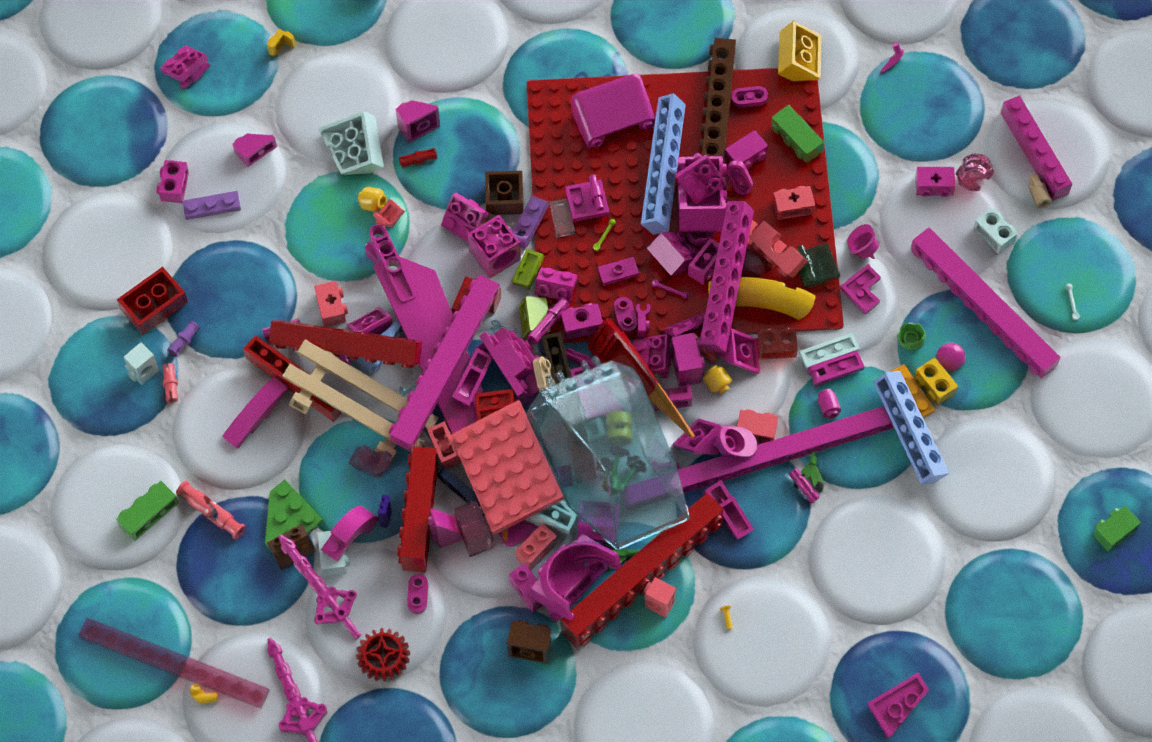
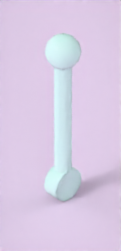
M1068 283L1065 289L1068 291L1071 302L1072 319L1077 321L1080 315L1076 312L1072 294L1073 286Z

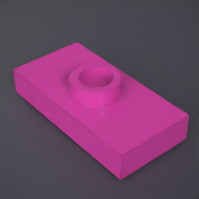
M634 257L598 267V273L603 286L639 276Z

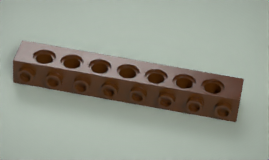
M714 38V45L710 44L709 55H712V60L708 61V71H711V75L707 76L706 87H709V92L705 91L704 97L707 107H703L702 118H706V121L701 125V134H704V139H700L699 150H702L701 156L705 154L707 156H723L724 164L736 39Z

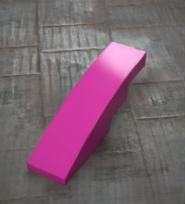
M273 376L243 408L222 437L236 448H239L250 433H254L264 418H268L289 387Z

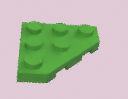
M285 479L269 493L265 545L269 550L267 542L292 528L302 525L309 535L323 523V519Z

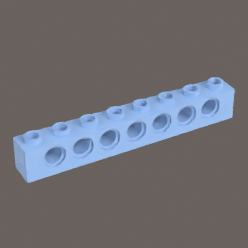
M674 93L658 97L641 225L653 235L668 232L676 181L675 175L677 174L686 106Z

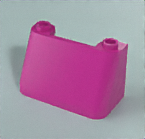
M638 73L580 91L571 99L572 115L588 149L601 146L606 135L635 125H639L640 129L649 130L655 125V116L643 81Z

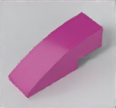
M478 348L473 351L453 392L452 398L467 406L470 405L493 358L490 354Z
M721 480L702 491L703 495L708 493L724 509L722 522L737 540L754 530L734 496L731 497Z

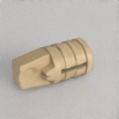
M1037 174L1030 175V186L1028 188L1036 207L1045 208L1052 203V199L1045 183H1041Z

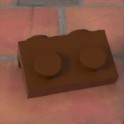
M298 525L282 534L295 543V548L302 557H306L316 551L302 525ZM278 537L267 542L281 570L294 563L288 553L285 554L281 549Z

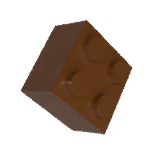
M522 170L485 172L487 212L493 215L523 213Z
M522 620L512 621L507 641L508 657L548 664L552 645V629L543 624L535 626Z

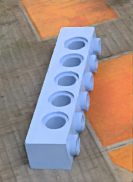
M901 371L885 372L873 381L874 386L921 485L935 483L949 474Z

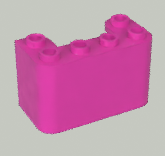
M708 156L722 177L727 175V164H723V156ZM678 157L677 173L695 162V159L693 157ZM677 180L679 232H722L727 203H725L727 201V190H723V188H726V185L696 205Z

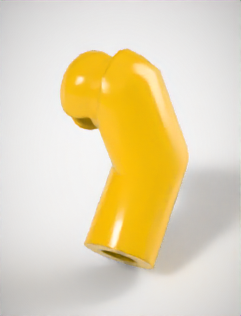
M199 684L191 685L190 695L198 703L218 702L217 692L206 693Z

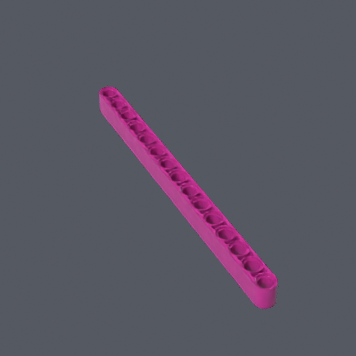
M883 406L757 445L756 452L748 457H717L624 487L623 492L619 491L625 509L632 510L713 485L720 480L723 482L810 455L812 452L823 451L893 429L894 426Z

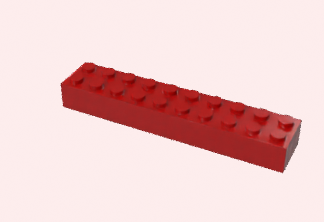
M706 493L570 610L575 616L571 621L562 617L560 619L561 633L576 649L581 645L583 647L586 646L595 633L599 634L605 629V624L610 620H616L621 614L620 611L625 607H631L636 601L635 598L640 594H645L644 589L648 582L652 583L655 577L662 580L666 571L669 569L673 570L679 564L681 558H686L693 552V548L696 545H702L708 539V535L711 532H717L722 527L724 509Z

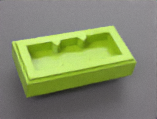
M526 249L511 282L514 285L530 290L545 256Z

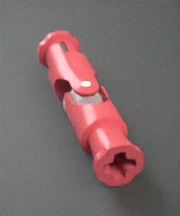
M185 480L179 485L176 490L177 496H182L188 501L190 506L201 511L216 526L229 532L233 539L237 540L242 536L246 525L238 523L233 519V515L215 502H212L200 490H195L189 485L188 481ZM216 513H218L217 519L213 517Z

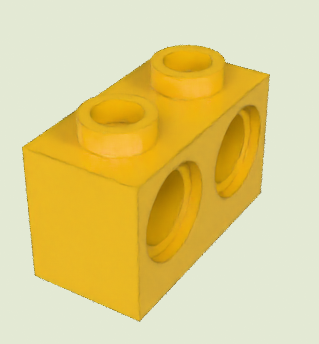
M935 357L916 369L914 376L916 382L920 387L924 388L927 397L932 402L934 401L937 406L956 394L958 385ZM926 373H929V374H931L933 377H927V376H925V374H926ZM936 388H943L945 391L940 392Z

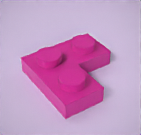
M867 264L840 286V290L866 315L880 303V300L869 289L880 281L881 276Z

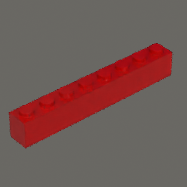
M283 320L271 321L269 344H274L275 348L286 349L288 346L293 347V351H298L304 340H307L322 350L333 353L335 357L347 355V359L358 360L361 357L365 358L366 362L373 363L381 360L385 365L401 363V367L413 368V365L420 364L422 341Z

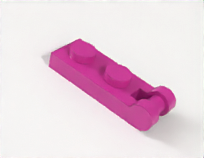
M854 351L812 365L807 371L813 377L812 382L814 386L819 387L824 383L862 371L865 366L858 351ZM824 371L825 375L820 376L819 372Z

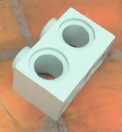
M991 208L976 219L973 228L998 255L1015 243L1018 234L1014 226L1009 225L1004 220L1003 215L1000 212H996L994 208Z

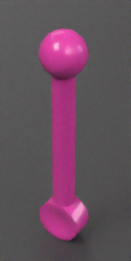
M656 279L651 283L652 287H660L681 295L683 299L689 297L688 292H681L660 284Z

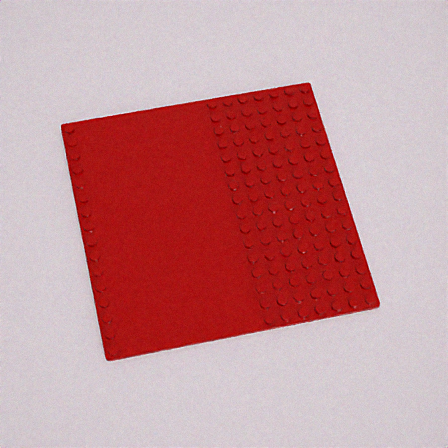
M778 68L733 70L731 97L733 91L738 88L761 86L767 90L768 100L761 106L738 108L732 104L730 98L725 149L755 130L768 145V153L764 160L755 162L747 170L753 181L752 191L747 195L738 194L734 190L728 176L723 175V177H726L727 183L726 188H723V190H727V201L725 203H728V201H745L754 210L752 220L758 226L763 221L767 222L781 235L779 240L787 245V249L792 246L808 260L792 278L789 275L786 277L777 270L779 268L778 265L770 269L768 266H763L756 257L746 253L741 277L783 282L785 287L794 290L798 287L815 295V301L810 312L800 320L775 310L737 306L734 310L731 328L744 334L842 329L844 322L825 143L824 151L806 163L803 159H799L795 154V150L791 146L788 147L781 135L776 134L771 128L772 116L790 105L824 141L818 80L791 81L779 75ZM711 71L640 75L655 118L658 97L674 93L686 104L679 157H693L696 153L702 155V150H699L700 139H704V134H701V125L706 121V118H702L703 107H707V102H704L705 91L709 92V87H706L707 76L711 75ZM624 76L527 81L532 195L549 203L535 231V252L545 256L540 268H552L553 270L578 275L572 300L568 302V308H579L585 304L598 303L602 321L605 318H610L618 327L614 313V302L621 297L630 299L637 318V329L632 334H626L629 340L638 339L637 304H640V310L642 311L647 309V304H650L651 307L650 314L646 317V320H649V332H646V338L664 335L663 328L706 312L709 298V280L702 285L688 276V269L680 275L671 276L647 249L660 235V233L653 235L641 225L654 127L644 130L640 129L639 125H635L606 135L601 146L588 149L572 115L571 99L576 93ZM724 158V164L728 166L729 163ZM596 175L597 180H602L609 215L573 222L565 186L590 182L589 176ZM677 178L668 232H679ZM798 186H810L815 203L814 214L777 220L773 204L774 192L781 189H795ZM615 219L616 224L611 227L601 243L600 251H594L593 245L600 240L609 225V220ZM716 232L713 240L720 243L722 232ZM688 239L686 240L690 245L694 246L698 251H700V250L702 249V247H698V246H695V245L691 244ZM634 257L639 276L603 286L598 273L599 266ZM656 279L660 284L681 292H688L689 297L683 299L681 295L663 288H654L651 283ZM538 296L547 299L548 309L553 308L558 302L557 299ZM584 318L578 319V321H580V322H583V321L586 320V319H584ZM561 319L551 326L550 333L544 334L545 336L560 332L563 344L590 342L595 335L590 334L566 340ZM703 324L699 325L700 328L683 332L682 335L694 332L701 337Z

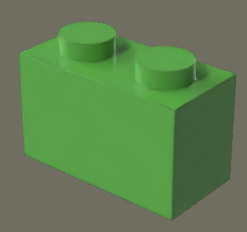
M1123 506L1120 510L1118 508L1114 509L1109 514L1110 518L1106 521L1102 519L1095 525L1096 529L1093 536L1108 552L1112 551L1137 531L1141 524L1126 506Z

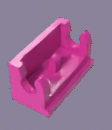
M686 383L685 387L663 389L676 408L692 406L693 398L690 383ZM653 404L654 411L660 410Z

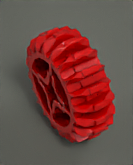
M380 628V633L376 634V631L372 630V636L366 634V640H360L362 646L357 647V652L359 653L356 654V659L359 660L357 664L358 667H362V673H367L369 679L375 675V681L382 677L383 682L387 681L386 677L390 676L391 680H394L395 673L401 676L400 669L406 670L405 664L410 662L408 658L410 650H407L409 644L404 643V636L399 637V632L397 631L392 634L390 628L386 633H384L383 628ZM386 642L394 644L398 649L394 650V648L387 647ZM379 643L376 649L370 650L372 646ZM382 648H384V652L386 653L384 657V662L382 661L381 653H383ZM396 658H398L393 665L387 667L390 661L396 660ZM368 660L380 663L381 668L371 665Z

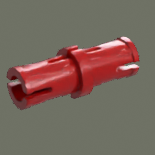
M435 148L420 152L417 150L412 154L400 156L399 163L401 168L416 164L419 166L424 162L436 160L437 153Z

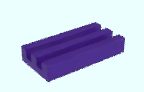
M382 495V502L379 504L380 509H378L377 513L380 527L387 528L392 508L390 497Z

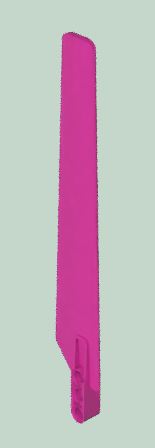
M377 224L370 229L369 238L379 261V264L374 265L373 268L406 338L422 341L419 366L424 374L427 370L425 365L428 359H433L435 355L434 349L437 343H442L444 339L442 337L444 330L453 323L451 321L453 313L436 271L400 257L386 228ZM375 234H381L382 237H381V238H376V237H374V235H375ZM388 250L390 253L383 254L381 251ZM390 266H395V267H397L398 269H397V270H390L389 267H390ZM467 350L437 403L451 434L478 421L475 395L469 406L452 398L453 392L470 359ZM481 384L475 394L484 393ZM523 520L508 528L507 542L503 539L502 531L499 532V535L506 546L512 547L525 542L538 527Z

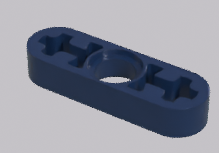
M443 467L437 473L439 480L476 511L481 508L475 492L449 469Z

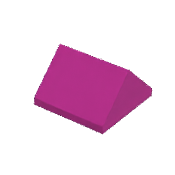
M377 307L347 324V327L351 331L381 335L393 324V320L390 314Z

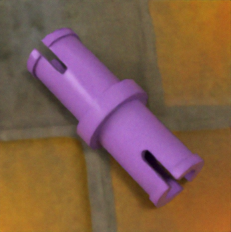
M190 321L187 327L177 334V339L172 345L168 347L169 353L177 357L185 345L190 344V339L200 329V326L196 322Z

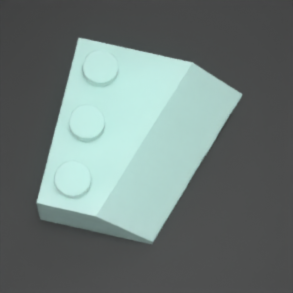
M363 111L318 128L320 134L325 139L326 146L331 150L332 157L342 175L368 174L384 168L375 116Z

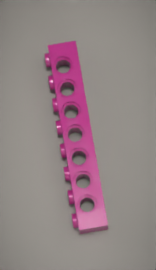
M728 201L699 343L708 352L726 353L754 213V210L745 201Z

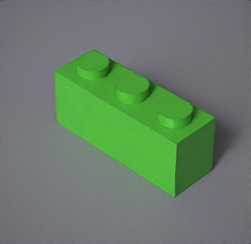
M790 105L772 116V130L776 134L781 135L788 147L791 146L795 150V154L799 159H803L808 163L824 151V141Z
M160 481L153 484L146 494L136 498L132 506L122 510L116 520L119 526L135 542L178 505L179 501L177 496Z

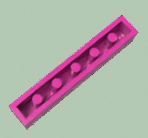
M1020 95L1004 101L1000 113L1041 183H1045L1052 201L1069 195L1072 182Z

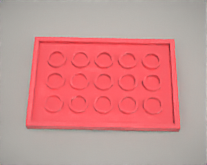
M520 400L451 434L453 444L494 535L565 499Z

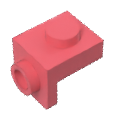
M389 199L380 212H374L373 216L376 218L375 222L377 224L393 228L405 210L395 201Z

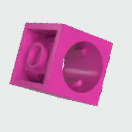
M500 215L468 233L469 252L489 278L521 260L520 241Z

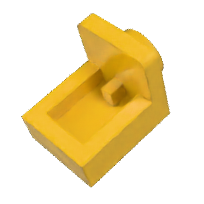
M279 29L267 42L269 54L275 57L285 44L294 49L296 46L294 36L288 31L284 32Z

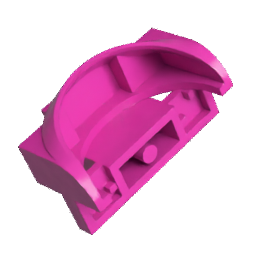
M505 327L492 335L487 332L479 335L483 343L476 348L491 354L518 397L515 399V402L520 400L523 408L543 396L538 389L533 368V360L539 358V356H535L532 352L534 347L528 340L524 341L522 338H518L513 330L509 331Z

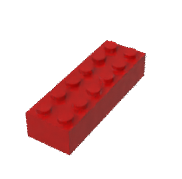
M413 446L412 453L408 455L407 489L404 490L405 508H402L403 526H400L399 532L401 545H398L397 548L398 562L402 564L403 571H427L431 535L428 517L431 516L430 509H434L439 464L437 448Z

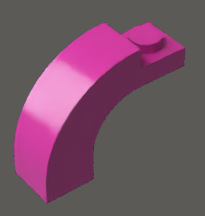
M364 506L353 508L334 526L330 532L332 533L320 550L338 562L356 537L361 533L366 532L369 534L379 521L378 516Z

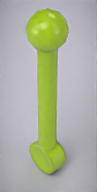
M615 219L609 220V225L600 240L593 245L594 251H600L601 243L611 227L616 224Z

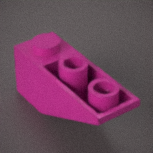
M433 508L430 509L431 516L428 517L433 543L437 542L439 548L462 541L455 517Z

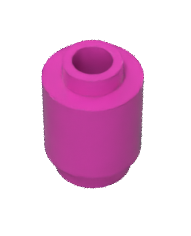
M825 389L818 393L817 401L823 417L828 419L836 418L841 412L836 394L831 389Z

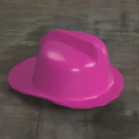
M864 224L855 228L847 240V245L852 254L857 255L860 259L869 257L875 259L874 253L879 248V242L870 225Z
M724 426L721 428L720 434L717 436L713 446L717 447L719 452L727 457H748L756 452L757 441L748 429Z

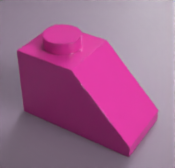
M249 133L238 137L232 144L234 153L247 167L277 147L273 135Z

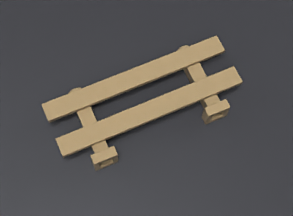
M304 340L297 353L317 365L312 374L309 375L294 365L289 364L282 377L302 389L300 393H294L289 405L306 414L313 402L310 400L312 395L384 436L386 440L384 443L379 442L373 454L390 463L397 452L394 449L396 444L390 441L391 434H389L393 423L321 382L326 372L329 371L397 412H400L402 407H406L409 401L339 360L333 353L324 351L309 341ZM431 414L424 428L433 427L438 417ZM417 439L414 447H422L424 442Z

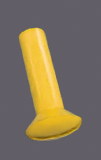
M730 605L720 607V610L724 613L727 630L733 629L729 613Z

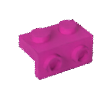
M541 267L536 278L534 294L557 300L564 298L571 302L578 275Z

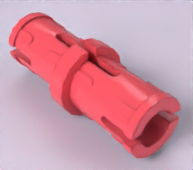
M168 363V368L166 364L162 366L164 375L162 383L163 387H165L167 403H173L172 399H174V403L178 401L176 388L178 380L175 379V366L172 363Z

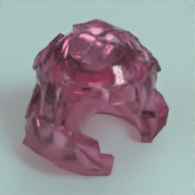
M973 153L964 157L962 164L955 173L958 184L969 191H980L981 186H978L975 182L977 180H989L994 173L993 165L989 158L980 153Z

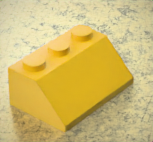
M792 21L779 31L778 74L791 81L819 80L821 71V35Z

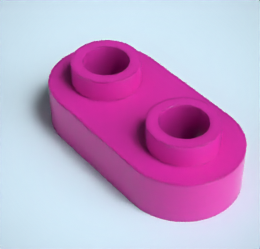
M761 86L738 88L733 91L731 101L738 108L761 106L767 102L768 92Z
M735 160L730 162L727 166V176L734 190L740 195L749 194L752 191L753 181L746 166L741 161Z
M626 297L618 298L614 302V313L619 330L624 331L625 334H632L637 329V318L632 301Z
M422 574L413 575L408 582L407 606L409 611L414 614L423 613L428 604L429 584L427 578ZM421 581L422 584L417 586L415 582ZM415 600L421 601L417 605L413 603Z

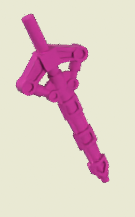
M282 534L278 536L283 552L285 554L288 553L294 562L293 565L300 574L304 575L310 587L318 595L316 598V615L314 617L315 624L342 622L355 640L362 636L348 618L357 593L354 590H336L333 586L328 588L322 578L312 569V565L305 556L302 557L297 551L295 543ZM338 595L345 598L341 606L336 601ZM329 606L333 611L324 613L323 607Z
M270 637L267 639V652L270 657H273L276 665L275 671L278 678L282 681L285 695L290 702L286 705L287 712L283 720L279 722V729L283 733L306 735L308 742H317L313 731H315L324 716L327 715V707L324 704L312 703L306 697L301 698L298 686L294 683L291 676L290 667L287 662L285 663L281 655L283 653L281 646ZM309 708L314 710V712L309 717L306 716V711H308ZM291 716H297L299 721H290Z

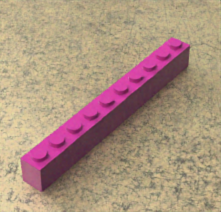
M930 227L912 240V253L916 257H920L924 261L925 266L929 270H933L937 274L938 279L942 283H946L950 287L951 292L955 296H959L963 300L964 305L968 309H972L976 313L977 318L981 322H985L994 335H998L1003 340L1004 345L1007 348H1011L1016 353L1017 358L1029 366L1033 374L1038 375L1042 379L1058 366L1061 357Z
M480 274L476 280H472L468 296H463L460 302V310H456L452 316L451 321L453 323L444 330L442 343H437L433 359L429 358L425 365L427 370L424 375L420 374L416 381L418 386L415 391L411 390L407 398L409 402L406 407L401 408L397 424H392L389 430L391 442L409 451L413 449L496 298L500 284Z

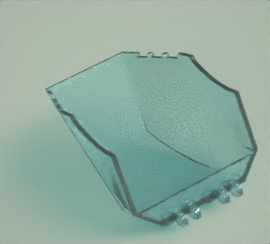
M597 356L592 357V362L595 368L590 369L588 363L584 360L581 362L584 372L574 377L565 379L562 371H558L556 373L560 382L554 384L551 376H546V382L549 387L540 390L528 409L527 416L565 497L564 503L580 517L582 522L589 524L594 532L600 533L605 541L616 550H619L689 520L690 517L676 462L641 378L632 367L614 361L601 365Z

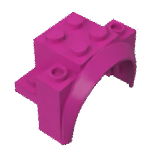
M583 534L573 543L563 544L538 570L540 579L535 581L531 587L534 600L547 608L551 620L557 622L561 617H564L571 621L575 616L570 612V607L605 572L607 566L616 571L622 566L618 553ZM583 562H588L586 566L580 564Z

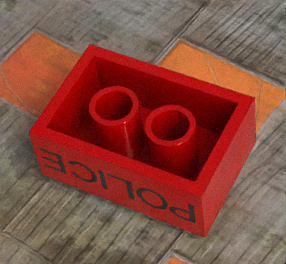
M162 266L119 297L117 302L120 310L138 331L144 335L187 304L188 299L185 291Z

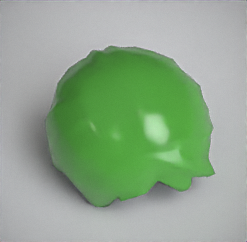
M904 323L897 334L900 346L908 351L919 350L926 341V331H924L919 323Z

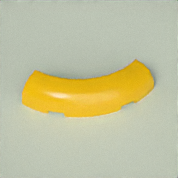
M741 277L735 307L765 308L800 320L812 309L815 295L798 287L795 290L785 287L783 282ZM709 281L708 293H710L712 281Z

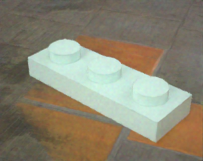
M853 333L801 350L799 351V356L807 370L812 365L854 351L859 352L860 348Z

